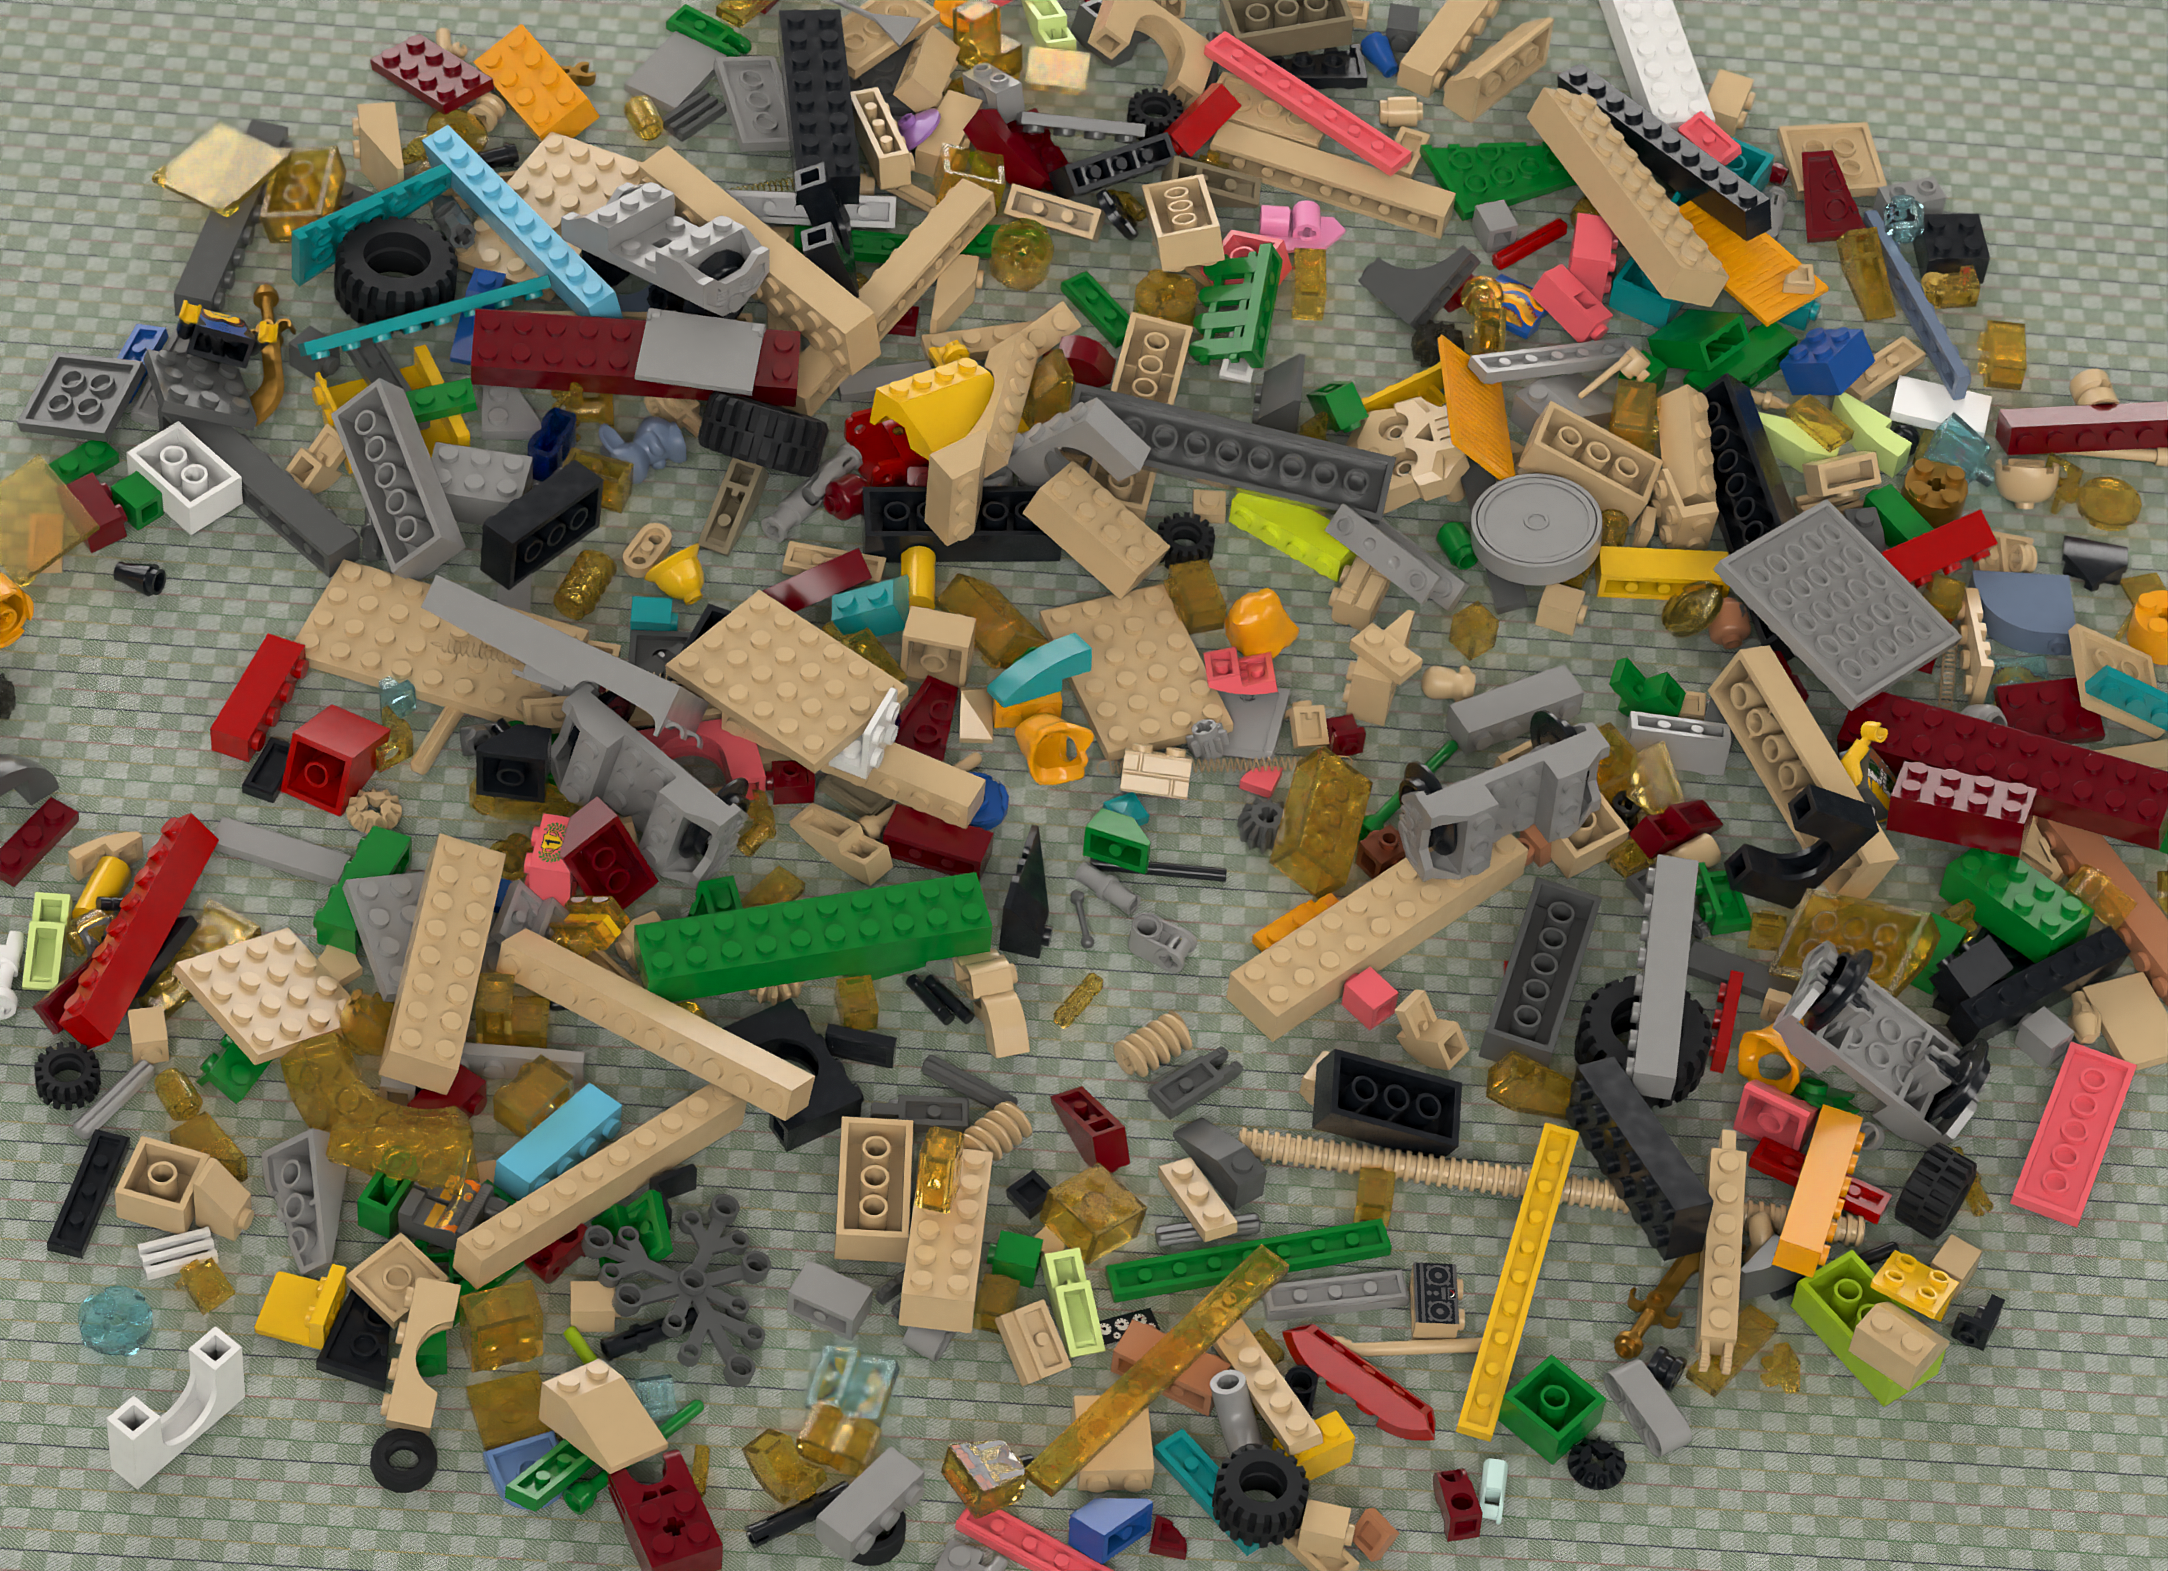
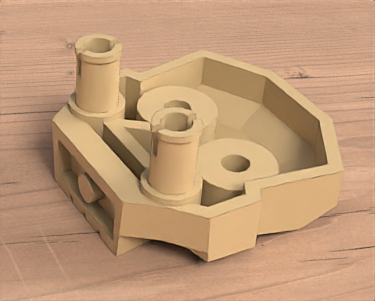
M1421 396L1397 402L1394 404L1395 408L1375 410L1367 413L1368 417L1360 420L1361 426L1352 431L1346 446L1396 457L1383 515L1419 498L1428 501L1446 495L1447 500L1450 502H1459L1465 497L1466 493L1461 477L1470 466L1467 455L1451 443L1446 405L1438 407L1424 400Z

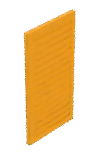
M1692 201L1679 206L1681 215L1693 225L1695 233L1707 243L1708 250L1721 261L1722 268L1729 275V279L1723 289L1766 327L1828 292L1829 287L1814 274V294L1783 293L1782 289L1786 275L1803 264L1765 232L1749 241H1745Z
M1441 335L1437 339L1451 443L1501 481L1515 476L1502 382L1484 384L1468 367L1470 356L1445 336Z

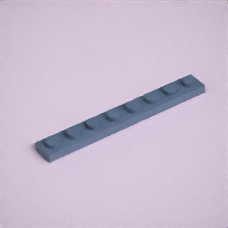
M1877 210L1865 211L1863 223L1869 233V239H1863L1950 396L1953 400L1964 399L1967 387L1971 383L1969 368L1963 364L1959 357L1958 348L1950 341L1946 327L1937 318L1935 308L1924 295L1921 283L1916 281L1911 265L1903 258L1898 242L1894 241L1889 233L1887 223L1881 219Z

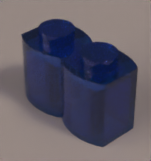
M554 407L543 417L541 429L535 432L528 442V456L533 457L534 480L543 482L553 475L558 468L563 467V462L573 454L576 447V414Z

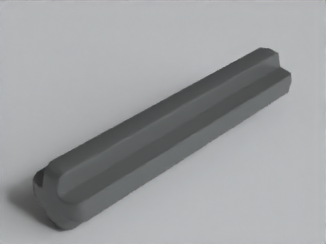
M929 1055L923 1062L921 1069L923 1074L993 1110L997 1104L1005 1101L1018 1104L1016 1097L934 1055Z
M1258 1214L1233 1215L1238 1222L1237 1233L1221 1238L1259 1233L1260 1220ZM1190 1221L1159 1225L1155 1229V1239L1160 1247L1203 1241Z

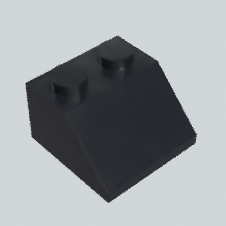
M516 724L478 745L476 751V795L545 803L551 773L552 728Z

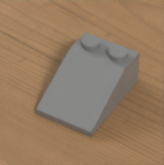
M1576 373L1538 379L1515 393L1510 420L1530 436L1534 423L1550 400L1599 427H1603L1614 420L1620 407L1597 388L1583 399H1579L1578 394L1591 383L1582 375Z

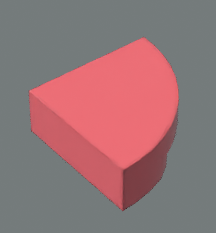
M1261 766L1260 772L1258 767L1254 769V772L1250 770L1241 778L1239 789L1266 798L1272 797L1282 776L1283 768L1280 767L1278 771L1277 766H1274L1273 771H1271L1270 766H1268L1267 771H1265L1264 766Z

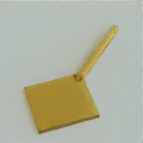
M2157 572L2121 579L2120 585L2133 607L2115 635L2114 640L2120 642L2129 627L2136 603L2141 594L2156 590L2167 591Z

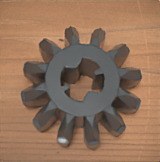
M1271 796L1266 802L1256 797L1253 804H1245L1242 813L1238 817L1237 827L1240 841L1247 842L1249 850L1256 847L1260 848L1262 854L1266 849H1270L1276 854L1280 847L1287 848L1292 835H1294L1296 826L1292 810L1285 809L1284 801L1277 804L1273 803Z

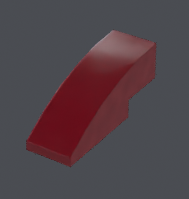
M979 109L964 127L963 131L974 147L1011 186L1013 183L1041 191L1050 180L1021 133L1011 132L997 109Z
M856 548L764 589L762 592L795 613L828 599L832 595L871 579L872 576L860 549Z
M1704 800L1671 804L1661 814L1645 816L1629 835L1649 859H1653L1658 854H1665L1669 850L1703 833L1710 835L1719 830L1724 824Z

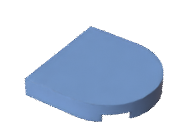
M553 1430L483 1452V1461L499 1496L508 1504L520 1509H526L505 1498L506 1485L559 1444ZM563 1491L560 1492L557 1496H555L552 1500H550L542 1508L547 1507L553 1504L555 1501H557L562 1496Z

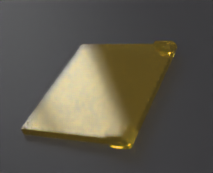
M216 122L167 166L163 165L153 174L152 182L225 217H229L239 209L238 205L292 158L289 153L223 123Z
M40 454L0 482V563L20 588L34 581L39 573L100 529L99 525Z

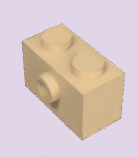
M1857 451L1802 464L1808 496L1824 497L1834 494L1835 498L1853 495V490L1881 484L1876 452Z

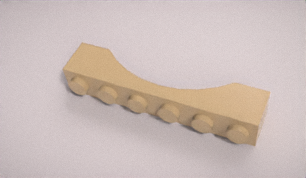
M1019 331L989 349L984 368L994 377L993 393L982 416L967 435L969 436L982 429L988 432L984 478L1006 466L1009 462L1039 355L1034 344L1026 340Z

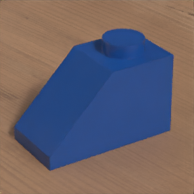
M1148 1498L1093 1499L1070 1515L1068 1544L1101 1565L1151 1531L1153 1501Z

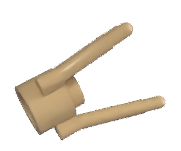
M1632 346L1618 362L1578 394V398L1583 399L1619 370L1630 380L1636 376L1637 379L1616 415V419L1621 420L1641 384L1650 375L1646 368L1651 362L1640 350Z

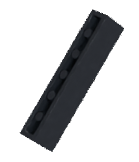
M2108 926L1959 1003L1945 1025L1962 1047L1979 1038L1987 1041L2017 1025L2027 1013L2031 1012L2034 1014L2043 1006L2050 1008L2071 997L2072 993L2081 991L2082 987L2096 984L2115 974L2131 951L2114 929Z

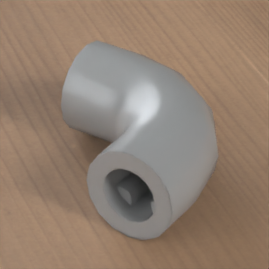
M1224 1370L1217 1373L1210 1381V1388L1230 1458L1232 1452L1237 1449L1245 1452L1246 1446L1254 1445L1255 1449H1261V1445L1265 1444L1257 1423L1245 1375L1238 1370Z

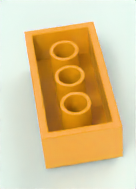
M522 23L473 61L478 70L493 78L496 93L540 143L550 132L574 138L600 117L587 96Z

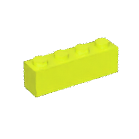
M1238 493L1231 501L1230 523L1335 582L1340 580L1345 565L1352 566L1356 556H1358L1325 531L1331 520L1311 509L1244 493Z

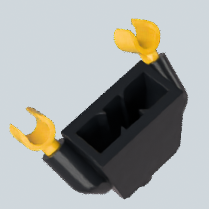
M183 300L176 332L180 338L184 340L189 339L186 354L246 369L250 356L257 355L269 343L277 342L279 324L272 325L267 324L266 321H260L259 330L254 335L245 321L240 318L202 309L200 304L196 306L189 304L187 300Z

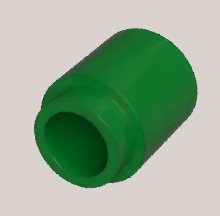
M1448 522L1439 529L1436 542L1451 565L1456 566L1460 570H1466L1478 562V558L1472 549L1471 534L1462 522Z

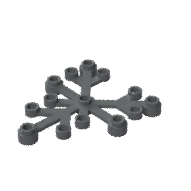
M718 1194L713 1198L708 1209L711 1223L707 1232L702 1225V1216L697 1211L686 1210L683 1212L678 1223L679 1229L683 1233L692 1236L699 1250L692 1266L686 1267L680 1272L649 1260L639 1241L638 1231L631 1226H623L619 1229L615 1238V1244H613L611 1232L605 1227L597 1225L589 1227L581 1241L584 1254L591 1259H599L605 1256L619 1262L618 1264L606 1263L602 1266L598 1279L603 1286L614 1288L622 1278L641 1273L668 1283L641 1290L638 1286L631 1283L619 1285L612 1298V1305L618 1315L629 1317L638 1313L641 1306L678 1297L672 1312L665 1316L661 1326L665 1335L676 1338L682 1334L685 1328V1316L692 1303L698 1317L687 1342H684L678 1351V1361L687 1367L695 1366L702 1354L700 1347L708 1332L725 1364L723 1374L726 1382L736 1388L750 1383L755 1373V1363L747 1355L736 1353L725 1331L741 1337L742 1344L750 1350H756L761 1347L765 1339V1331L758 1325H748L740 1321L746 1317L750 1307L747 1299L742 1296H732L714 1287L745 1280L750 1284L759 1283L767 1277L771 1268V1261L763 1252L753 1250L744 1255L740 1265L705 1274L712 1255L727 1251L733 1255H742L749 1245L748 1235L740 1230L732 1231L728 1236L720 1237L724 1227L735 1221L740 1210V1205L733 1196ZM686 1220L694 1222V1225L689 1224ZM622 1236L629 1237L631 1241L624 1239ZM733 1241H738L742 1245L735 1244ZM606 1273H611L615 1277H609ZM709 1302L725 1308L726 1315L712 1309ZM733 1306H738L742 1310H736ZM669 1323H675L678 1327H673ZM749 1335H754L757 1339H752ZM685 1352H690L694 1356H688Z

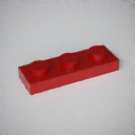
M1730 970L1728 982L1720 983L1716 1002L1723 1003L1722 1010L1715 1009L1711 1029L1717 1030V1035L1712 1036L1708 1055L1712 1057L1710 1071L1724 1073L1744 977L1743 972Z

